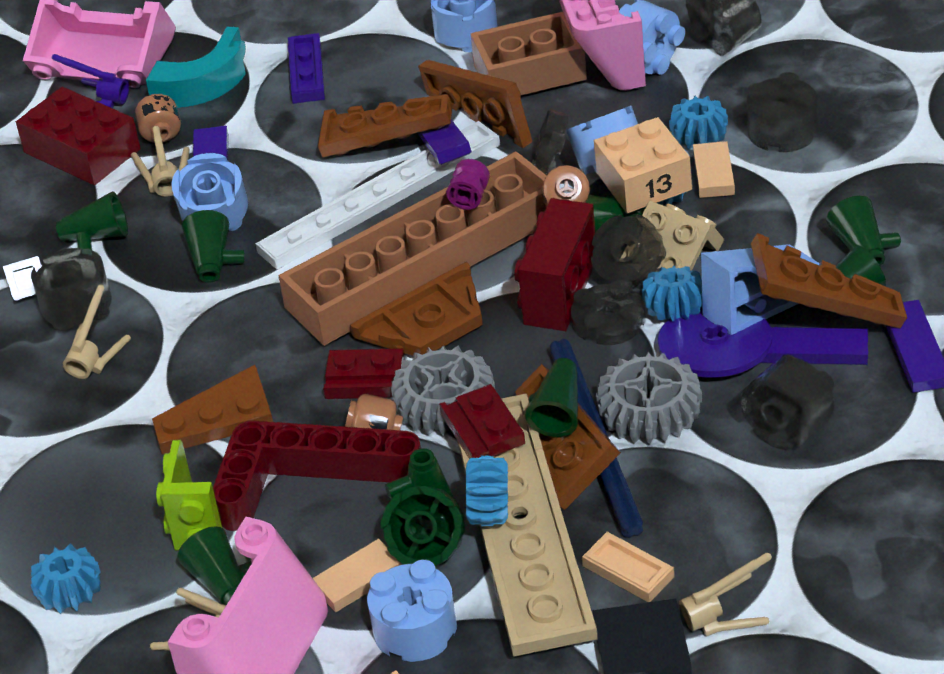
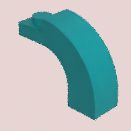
M226 27L216 47L202 58L189 62L156 61L146 79L149 95L163 94L169 96L175 101L177 108L214 100L233 89L246 74L243 62L246 46L245 42L241 41L239 27Z

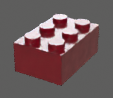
M63 86L15 121L24 153L92 185L99 183L127 161L133 152L137 153L141 149L133 117Z
M551 198L545 212L539 213L535 234L528 237L526 253L523 260L519 259L517 261L514 273L515 281L520 284L517 306L519 309H522L524 325L567 331L597 261L593 204Z

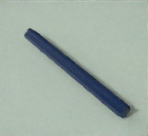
M566 339L554 340L550 345L553 361L555 362L559 358H568L575 362L577 366L578 403L608 437L570 342ZM616 457L599 477L622 535L627 538L633 535L639 536L643 532V521Z

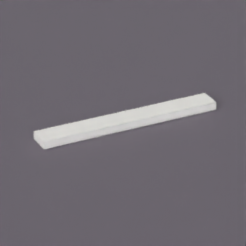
M477 121L461 130L470 144L472 152L469 155L441 165L430 150L426 149L255 243L257 253L278 270L455 171L457 164L461 160L476 159L500 146L499 135Z

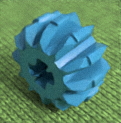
M696 96L691 100L681 99L680 104L673 106L671 120H669L671 134L680 145L686 144L688 150L693 148V144L713 143L724 140L726 126L728 125L726 109L721 106L720 101H711L709 96L703 99Z
M674 265L672 268L666 269L661 267L659 272L648 273V278L643 281L642 299L645 302L648 315L657 316L658 320L672 319L674 322L678 318L687 320L689 314H699L702 307V279L700 272L691 271L690 267L687 266L676 268Z
M481 456V458H470L467 462L466 518L470 524L493 526V524H504L508 519V464L504 458Z
M70 543L64 550H59L54 546L53 553L50 555L39 554V563L31 566V588L33 594L37 597V600H40V603L46 610L55 607L62 614L67 607H72L78 612L80 603H92L93 594L100 591L101 582L99 574L101 571L98 562L95 561L86 547L76 550Z

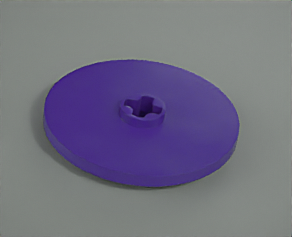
M703 307L700 308L699 314H689L687 320L678 318L673 322L672 319H669L662 326L658 334L660 355L665 353L668 360L678 357L681 364H690L691 371L697 374L698 377H725L747 371L766 358L772 344V330L765 319L738 333L730 335L726 327L714 324L703 316Z

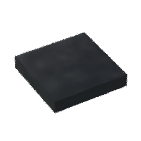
M676 598L592 610L597 628V643L603 674H692L691 660Z

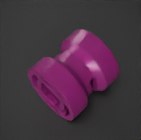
M475 159L461 160L455 168L453 179H451L446 191L448 200L460 209L470 210L476 208L482 200L484 189L490 178L487 167Z

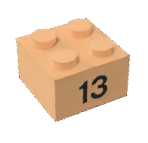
M659 117L594 140L597 174L626 213L646 207L649 201L657 203L692 190L690 156Z

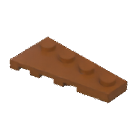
M426 60L418 66L427 95L448 94L452 103V109L456 111L460 108L464 109L469 118L475 122L486 121L493 125V132L502 137L506 134L514 137V143L521 148H525L533 142L520 99L521 93L515 82L432 60Z
M449 95L408 99L403 106L398 107L392 102L379 103L375 110L364 111L362 105L349 107L348 113L337 114L335 109L324 110L318 143L319 151L322 157L340 156L350 150L364 146L374 147L383 141L394 138L404 139L413 133L428 129L438 130L447 124H451L452 103Z
M759 233L755 235L751 242L761 293L774 299H784L800 303L810 308H820L836 312L842 316H852L872 321L878 325L901 328L907 319L901 294L896 290L857 274H854L851 279L845 277L836 268V265L824 260L819 265L800 258V250L788 245L784 251L768 244L769 237Z
M541 364L515 391L516 395L527 393L529 400V396L540 387L549 369ZM579 403L578 427L572 434L564 437H551L539 433L559 505L564 510L621 453Z

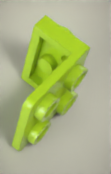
M173 440L170 453H165L163 457L164 481L158 482L156 496L158 506H164L165 533L171 534L174 549L179 550L182 544L198 531L214 526L222 528L212 482H192L182 440Z

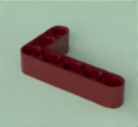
M246 421L240 423L232 432L213 486L222 528L229 531H237L245 517L254 518L268 474L390 483L407 476L410 455L415 450L421 449L420 439L415 433L403 430L267 421Z

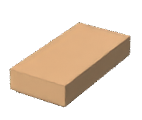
M728 142L693 144L699 198L735 195Z
M606 532L582 556L583 567L646 602H651L674 578V567L609 532Z
M380 539L375 540L313 577L325 594L326 603L335 613L366 595L370 589V580L375 574L402 565L401 562L389 553L388 547Z

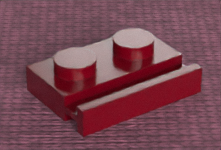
M403 348L329 350L325 374L326 383L323 387L325 399L359 398L362 394L392 398L391 387L395 377V370L401 369L402 362L405 360Z
M492 384L455 397L456 402L447 405L445 401L439 403L443 419L469 459L479 458L484 455L496 456L525 444L523 430Z

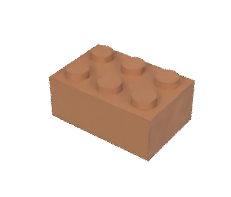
M564 12L470 33L473 62L477 73L515 82L521 95L538 93L545 89L571 85L575 82L587 80L585 51L573 37Z

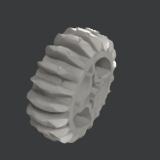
M443 345L440 350L433 351L428 347L425 354L422 355L414 352L412 360H403L401 369L395 370L391 393L392 399L397 405V414L403 416V424L412 425L414 431L424 428L427 435H430L433 431H440L442 436H444L450 428L441 415L439 403L445 401L447 405L456 402L455 397L492 384L495 389V382L490 366L486 365L483 357H476L472 350L462 352L459 345L452 350H447Z
M649 351L646 357H638L633 353L631 360L619 359L617 366H608L607 373L604 376H600L598 392L596 393L598 412L601 420L605 421L608 431L616 430L619 438L630 435L633 443L642 438L646 439L649 444L653 439L660 438L666 443L670 434L680 437L682 430L691 429L694 419H698L700 403L702 402L700 381L697 374L691 371L690 364H681L678 357L668 360L665 353L658 357L651 356Z

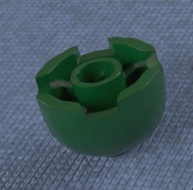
M425 485L410 487L396 494L384 509L381 529H383L389 553L402 564H413L418 560H429L437 566L450 559L460 547L465 532V521L459 504L452 496L442 489Z

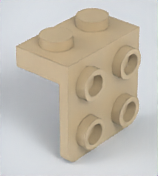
M649 201L620 258V264L623 268L648 278V273L659 272L661 267L668 269L674 265L676 268L687 266L692 271L703 247L719 251L724 238L715 229L716 224L703 216L697 215L694 218L686 215L682 209L672 204L663 206Z

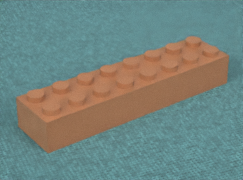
M517 151L487 166L490 178L484 189L482 200L476 208L466 210L454 206L447 198L446 191L448 187L278 275L285 309L325 346L351 331L350 324L464 262L469 263L471 267L534 233L537 229L539 213L545 212L547 208L542 197V187L547 175Z

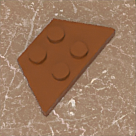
M464 262L350 324L352 336L356 339L389 349L403 348L405 354L413 356L414 352L422 355L425 354L428 347L436 351L443 345L445 346L483 325L482 315L469 263Z

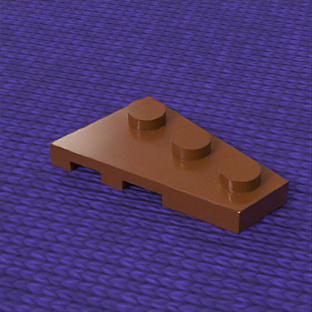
M256 365L235 374L152 418L162 455L170 453L173 440H182L185 449L230 437L235 427L246 421L273 422Z

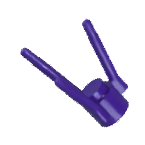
M57 54L52 55L54 61L100 78L99 80L81 79L82 84L96 87L97 97L102 98L101 101L97 102L113 108L114 103L122 105L126 102L129 94L127 79L117 78L114 73L103 72Z

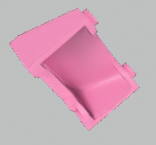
M40 0L23 62L32 70V74L40 79L48 80L51 77L80 80L82 78L100 79L54 61L52 55L57 54L103 72L114 73L117 78L127 79L129 87L138 88L140 85L146 84V79L156 61H161L174 38L176 26L160 2L145 1L143 10L142 8H135L133 15L82 10L76 2H71L69 7L58 3V0Z
M559 0L573 37L611 86L621 91H629L646 86L642 20L638 11L631 12V17L624 16L619 13L615 0Z
M245 517L236 531L234 539L238 552L251 558L252 564L219 618L207 614L191 615L183 619L168 640V645L177 674H294L327 617L328 607L325 594L276 529L265 521Z

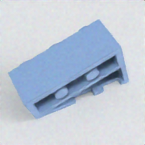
M779 245L774 247L784 251L787 245ZM752 248L701 253L703 316L714 324L726 327L728 334L738 333L763 319L772 317L799 304L784 299H774L761 293ZM801 252L800 258L819 265L817 261Z

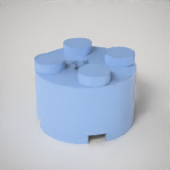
M431 0L434 36L438 43L461 48L464 52H472L470 33L498 27L495 0Z
M634 0L635 3L632 5L626 3L621 7L619 13L631 17V12L638 11L642 20L645 73L664 74L669 67L670 59L676 47L682 43L685 37V28L680 26L678 16L670 10L645 0Z
M632 106L566 129L579 168L583 169L585 175L596 172L595 139L638 124Z
M216 153L200 154L187 160L188 165L181 171L178 168L172 179V191L182 221L194 212L213 210L224 214L228 218L230 223L229 231L237 230L242 225V219L248 208V198L239 167L235 163L232 164L227 161L225 156Z
M418 560L413 564L399 565L385 572H379L371 578L367 603L374 640L383 653L390 656L389 652L400 655L403 661L417 662L433 658L446 649L448 646L447 641L452 634L455 635L457 630L452 588L446 576L435 569V565L431 561Z

